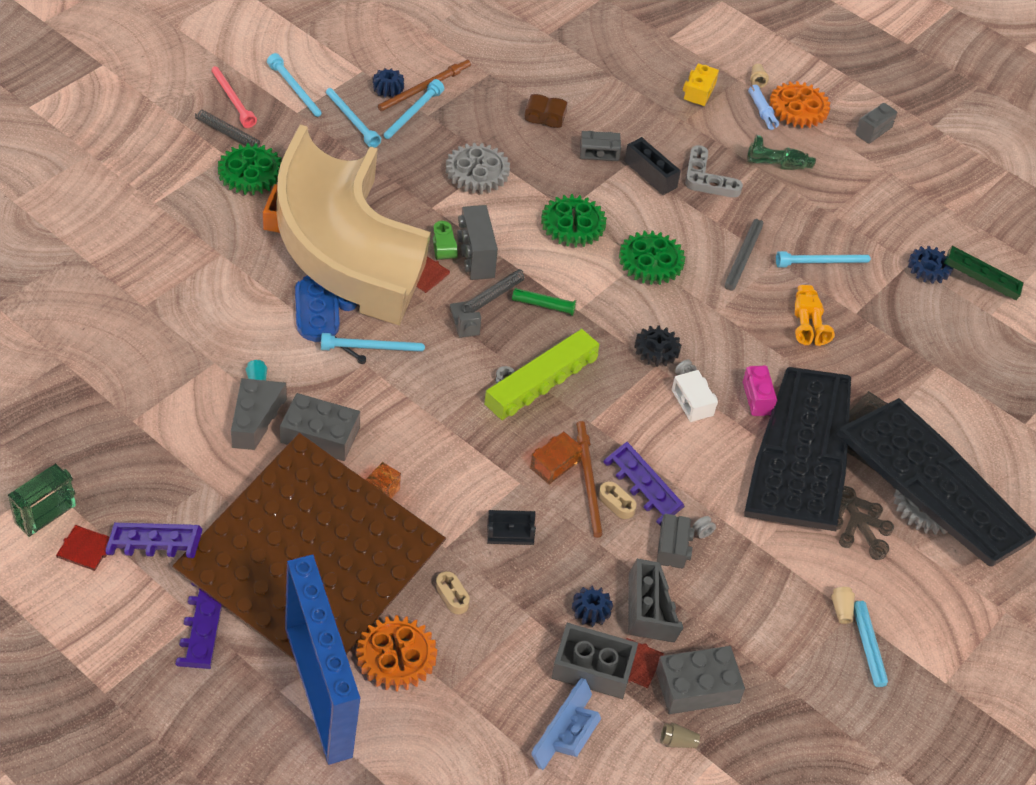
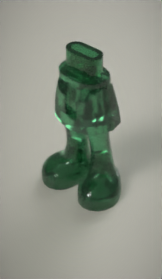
M757 134L753 143L750 144L747 154V162L779 164L780 169L797 170L804 169L805 167L812 169L816 163V158L809 157L808 153L788 147L784 150L769 149L764 146L763 137Z

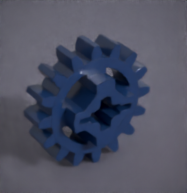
M920 246L919 250L914 249L908 261V268H912L911 274L916 273L917 279L923 278V282L930 280L931 284H934L935 280L939 283H942L943 279L948 280L953 270L952 267L945 264V251L939 252L938 247H935L933 250L930 246H927V249Z

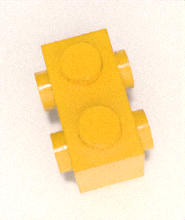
M698 63L695 70H691L688 78L689 81L686 80L684 83V100L705 106L716 85L719 70Z

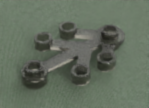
M844 486L837 530L842 527L844 521L842 516L846 508L851 517L845 532L842 533L839 539V544L844 548H850L853 545V535L858 526L870 546V556L875 560L884 559L888 554L889 545L884 540L876 539L868 525L878 528L882 535L890 536L894 530V524L888 520L878 519L883 511V507L879 503H871L858 498L853 488ZM857 507L868 510V514L860 512Z

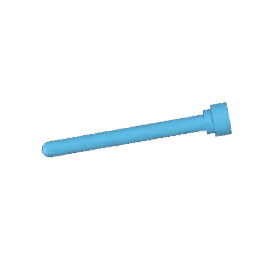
M278 53L271 54L267 59L269 67L272 70L278 71L316 117L321 116V110L284 67L282 57Z
M437 79L430 82L427 92L384 133V138L390 139L432 97L439 96L445 89L443 83Z
M328 88L326 94L364 135V142L368 147H377L381 143L380 135L376 131L369 130L332 88Z
M778 251L776 254V265L778 268H786L791 263H868L871 260L869 255H791L787 251Z
M331 333L321 334V350L327 351L334 349V347L420 352L425 350L423 343L335 338V336H331Z

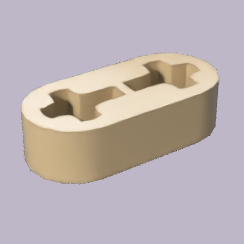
M605 482L601 485L599 491L600 501L619 518H632L637 506L636 501L614 482Z
M447 571L440 573L436 580V590L452 613H465L469 608L470 600L465 588L454 573ZM455 597L459 602L463 601V604L454 603Z

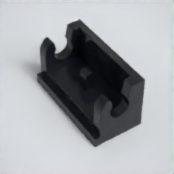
M489 510L487 544L534 545L536 532L535 511Z

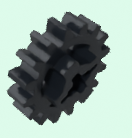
M657 325L656 329L649 326L648 331L643 328L641 334H637L634 348H636V355H641V361L647 359L648 365L654 362L656 367H658L659 363L667 366L668 361L673 364L675 358H679L682 344L679 343L680 337H675L674 331L669 333L667 327L662 330L660 325Z

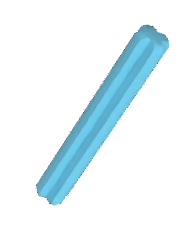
M856 601L854 602V615L873 683L877 688L885 687L888 683V678L866 602Z

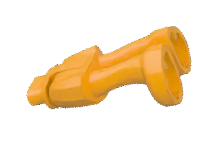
M799 285L795 300V316L800 318V326L795 330L796 339L803 345H810L814 338L816 346L825 345L833 340L835 336L834 329L829 325L822 324L824 308L812 285ZM809 319H812L814 332L812 326L809 325Z

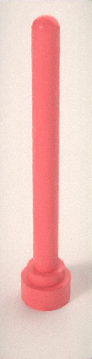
M214 66L212 73L240 113L239 120L245 128L253 127L257 122L256 116L252 111L246 110L220 69Z

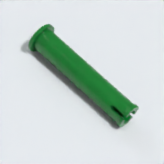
M517 288L514 289L512 301L569 313L571 316L574 315L577 300L569 301Z

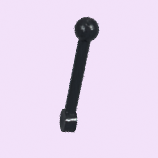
M341 347L357 358L359 364L366 363V356L358 355L348 347Z

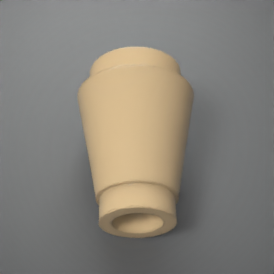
M755 64L752 67L750 81L752 85H758L760 88L766 86L769 76L761 64Z
M850 587L835 588L831 598L839 623H852L855 594Z

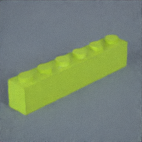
M580 329L486 390L484 405L501 420L515 415L520 408L530 405L534 399L540 395H545L552 387L562 384L567 377L573 373L577 374L584 366L593 363L598 358L600 344L583 329Z

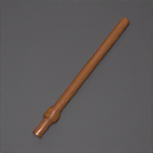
M467 59L459 64L449 66L447 70L378 104V109L382 112L427 89L428 84L434 79L443 81L450 76L455 77L462 70L470 67L471 62Z
M579 421L576 423L578 432L576 438L577 446L581 451L593 536L599 538L603 533L589 451L591 445L590 437L587 435L585 422Z

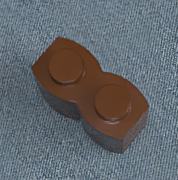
M531 94L525 109V120L535 124H545L549 127L560 128L567 113L568 102L560 98H548L540 94Z

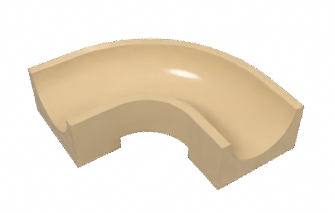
M299 125L285 152L278 174L277 222L281 238L288 252L298 266L316 283L343 299L359 304V313L400 326L426 265L431 232L385 218L376 213L367 204L366 198L375 180L377 148L370 146L367 154L358 160L345 161L336 159L321 151L313 143L307 126Z

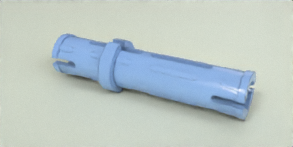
M752 85L755 91L750 87L748 92L759 110L761 119L765 121L768 129H775L772 123L777 128L779 121L774 115L773 108L767 103L760 87Z

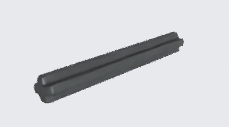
M753 220L724 285L726 289L735 290L764 224L762 220Z

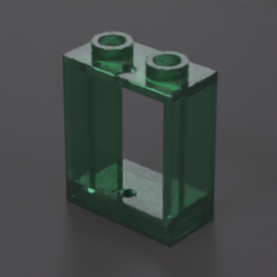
M55 463L8 494L14 523L28 537L76 506L74 498L76 493L72 487L71 481H73V478L66 469L62 470ZM56 490L54 493H52L51 495H49L48 497H46L45 499L31 507L33 504H35L36 502H38L39 500H41L42 498Z

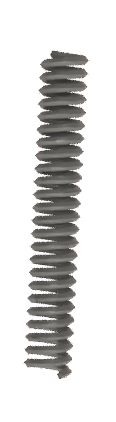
M203 109L198 112V115L195 113L196 119L230 136V138L237 140L246 146L249 142V144L251 143L250 147H253V144L259 142V147L260 140L255 139V137L242 130L240 131V129L233 127V125L220 118L218 119V117L211 115V113Z
M518 269L465 303L463 311L465 313L466 311L473 313L524 280L523 270Z

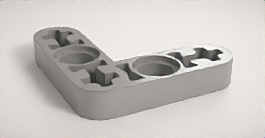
M700 145L692 147L685 182L687 188L735 198L740 196L743 187L742 182L735 178L705 173L708 150ZM693 166H698L701 169H694ZM709 183H717L719 186H712Z

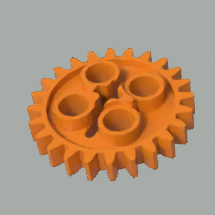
M789 81L788 85L782 83V86L777 85L776 89H773L769 100V106L773 108L775 117L780 116L779 121L786 120V125L793 123V127L799 124L801 128L804 125L811 128V124L817 126L818 122L822 124L827 119L830 111L829 98L824 97L825 92L819 93L820 88L813 89V85L806 86V82L800 85L798 81H796V84Z
M398 615L395 616L394 621H390L386 616L385 623L383 624L377 619L376 628L368 625V631L362 632L361 640H358L356 657H358L357 665L362 666L361 674L368 673L367 681L376 679V687L385 683V690H388L391 685H394L396 691L399 690L400 685L409 690V683L417 687L418 678L426 681L427 674H432L433 666L436 665V640H431L432 632L425 633V625L418 628L417 620H414L411 624L408 623L407 616L403 621H399ZM391 635L394 636L396 651L393 650V640L390 637ZM378 644H384V645H386V646L380 647V646H377V645H378ZM397 654L398 656H401L400 664L402 665L403 671H401L399 668ZM409 659H414V660H416V661H415V662H410V661H408V660H409ZM384 665H391L393 667L386 668Z

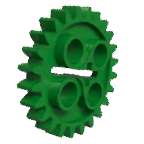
M247 143L246 147L239 144V149L231 147L232 152L225 151V156L221 155V161H218V175L220 181H223L224 186L229 185V190L236 188V193L243 190L244 195L248 191L255 195V191H259L261 194H263V189L270 191V186H274L278 182L282 158L278 157L277 152L272 153V148L265 150V145L259 148L257 143L253 147H250V144Z
M573 194L570 195V198H567L565 195H563L562 199L555 197V202L550 200L549 205H545L544 210H542V229L546 230L547 236L552 235L551 240L559 239L558 244L564 241L567 247L570 243H573L574 247H577L578 243L585 247L586 242L592 245L593 240L599 241V236H603L607 217H604L605 211H601V206H595L596 201L590 203L588 202V197L583 200L581 195L577 198H574ZM572 209H574V211H575V217H574V225L576 226V227H575V232L573 231V215H572Z
M644 230L643 235L636 232L635 237L629 235L628 240L624 239L620 247L619 264L623 265V271L628 270V276L635 275L634 280L641 278L643 284L648 280L650 285L654 281L661 285L662 280L669 283V279L675 280L676 275L680 276L685 264V251L681 250V244L675 245L676 239L669 240L670 235L662 237V232L655 235L653 230L651 234H647Z

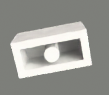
M699 370L675 376L672 391L689 421L693 422L714 416L718 400L716 395L712 394L707 380L702 377Z

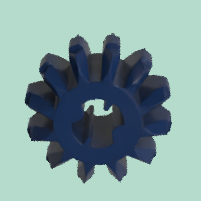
M384 68L383 71L377 70L373 77L374 92H377L378 96L383 95L384 98H392L400 94L404 89L403 75L400 74L399 70L393 71V68L390 70Z
M591 585L589 590L582 587L580 593L574 595V602L571 608L575 612V619H582V625L588 622L593 628L597 622L602 626L605 620L611 617L613 601L610 600L609 593H603L602 587L598 590H594L593 585Z

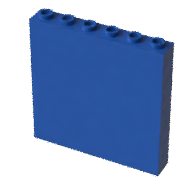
M314 555L287 561L285 630L327 764L330 765L353 758L361 698Z

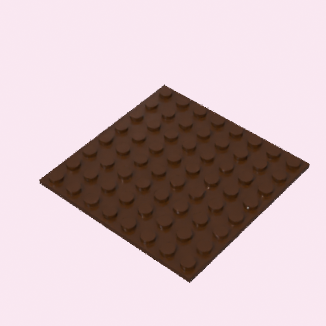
M298 433L201 535L195 557L187 558L185 552L172 565V568L295 661L285 630L287 561L314 555L347 655L358 640H360L361 633L367 632L368 625H373L445 542L446 537L301 433Z

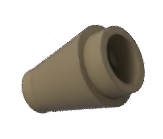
M671 722L670 724H664L660 740L662 744H666V747L696 749L699 745L700 734Z

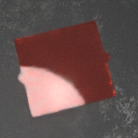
M427 256L426 265L416 287L427 293L448 276L450 271L440 265L439 261H434Z
M75 525L69 536L63 539L64 543L56 557L95 571L102 559L107 557L106 547L110 537Z
M638 643L628 683L634 682L649 688L655 675L659 658L664 653L648 647L646 643Z

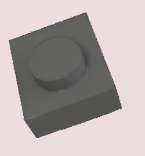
M468 301L450 304V311L459 338L480 335V312L468 313L466 311L465 313L463 311V305Z

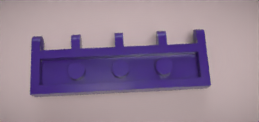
M625 442L604 460L606 466L615 462L621 469L616 474L619 480L627 476L634 483L635 486L630 490L633 496L641 491L649 500L644 505L646 511H650L654 507L662 515L656 521L659 526H661L664 514L675 515L685 507L683 502L628 442Z
M114 522L106 547V554L114 555L116 548L125 549L126 556H132L135 549H146V556L153 557L156 550H167L168 557H175L177 550L186 551L187 558H194L203 529L199 525Z
M199 589L198 596H190L188 598L189 605H196L194 617H185L183 623L185 626H192L190 638H181L179 643L181 647H188L186 658H177L175 665L178 667L211 669L222 605Z

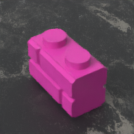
M768 366L746 367L742 382L751 415H771L777 398Z

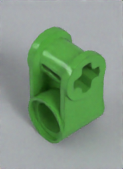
M447 221L436 222L433 230L436 260L457 258V243L454 239L451 224Z

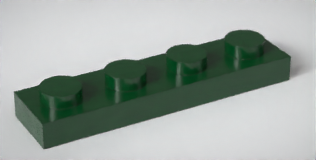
M953 245L948 250L945 264L1014 300L1021 296L1024 282Z

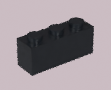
M643 137L627 144L624 162L662 195L678 188L681 173L678 167Z

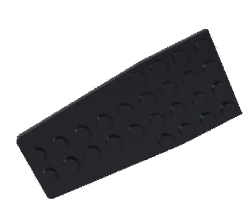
M794 367L786 369L777 395L776 405L772 410L755 460L744 517L837 531L846 477L848 444L837 435L840 427L849 423L851 376Z
M900 398L839 428L837 435L881 477L986 565L992 567L1034 541L1036 532L939 433Z

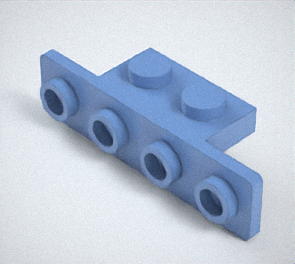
M580 678L576 686L573 687L570 695L559 708L551 724L547 726L545 733L534 746L531 754L538 769L544 770L555 752L577 757L600 722L599 712L584 708L592 696L586 679Z

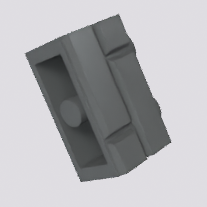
M886 103L880 104L860 118L855 133L856 136L870 144L893 127L897 111Z
M581 132L580 159L619 161L621 152L620 133Z
M671 514L663 515L657 562H660L661 565H671L672 567L683 569L686 560H691L693 547L688 545L689 541H693L695 528L690 527L691 519L689 517H676V515Z

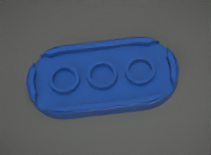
M306 275L295 286L297 331L303 338L309 341L321 342L322 333H331V336H335L339 331L338 296Z

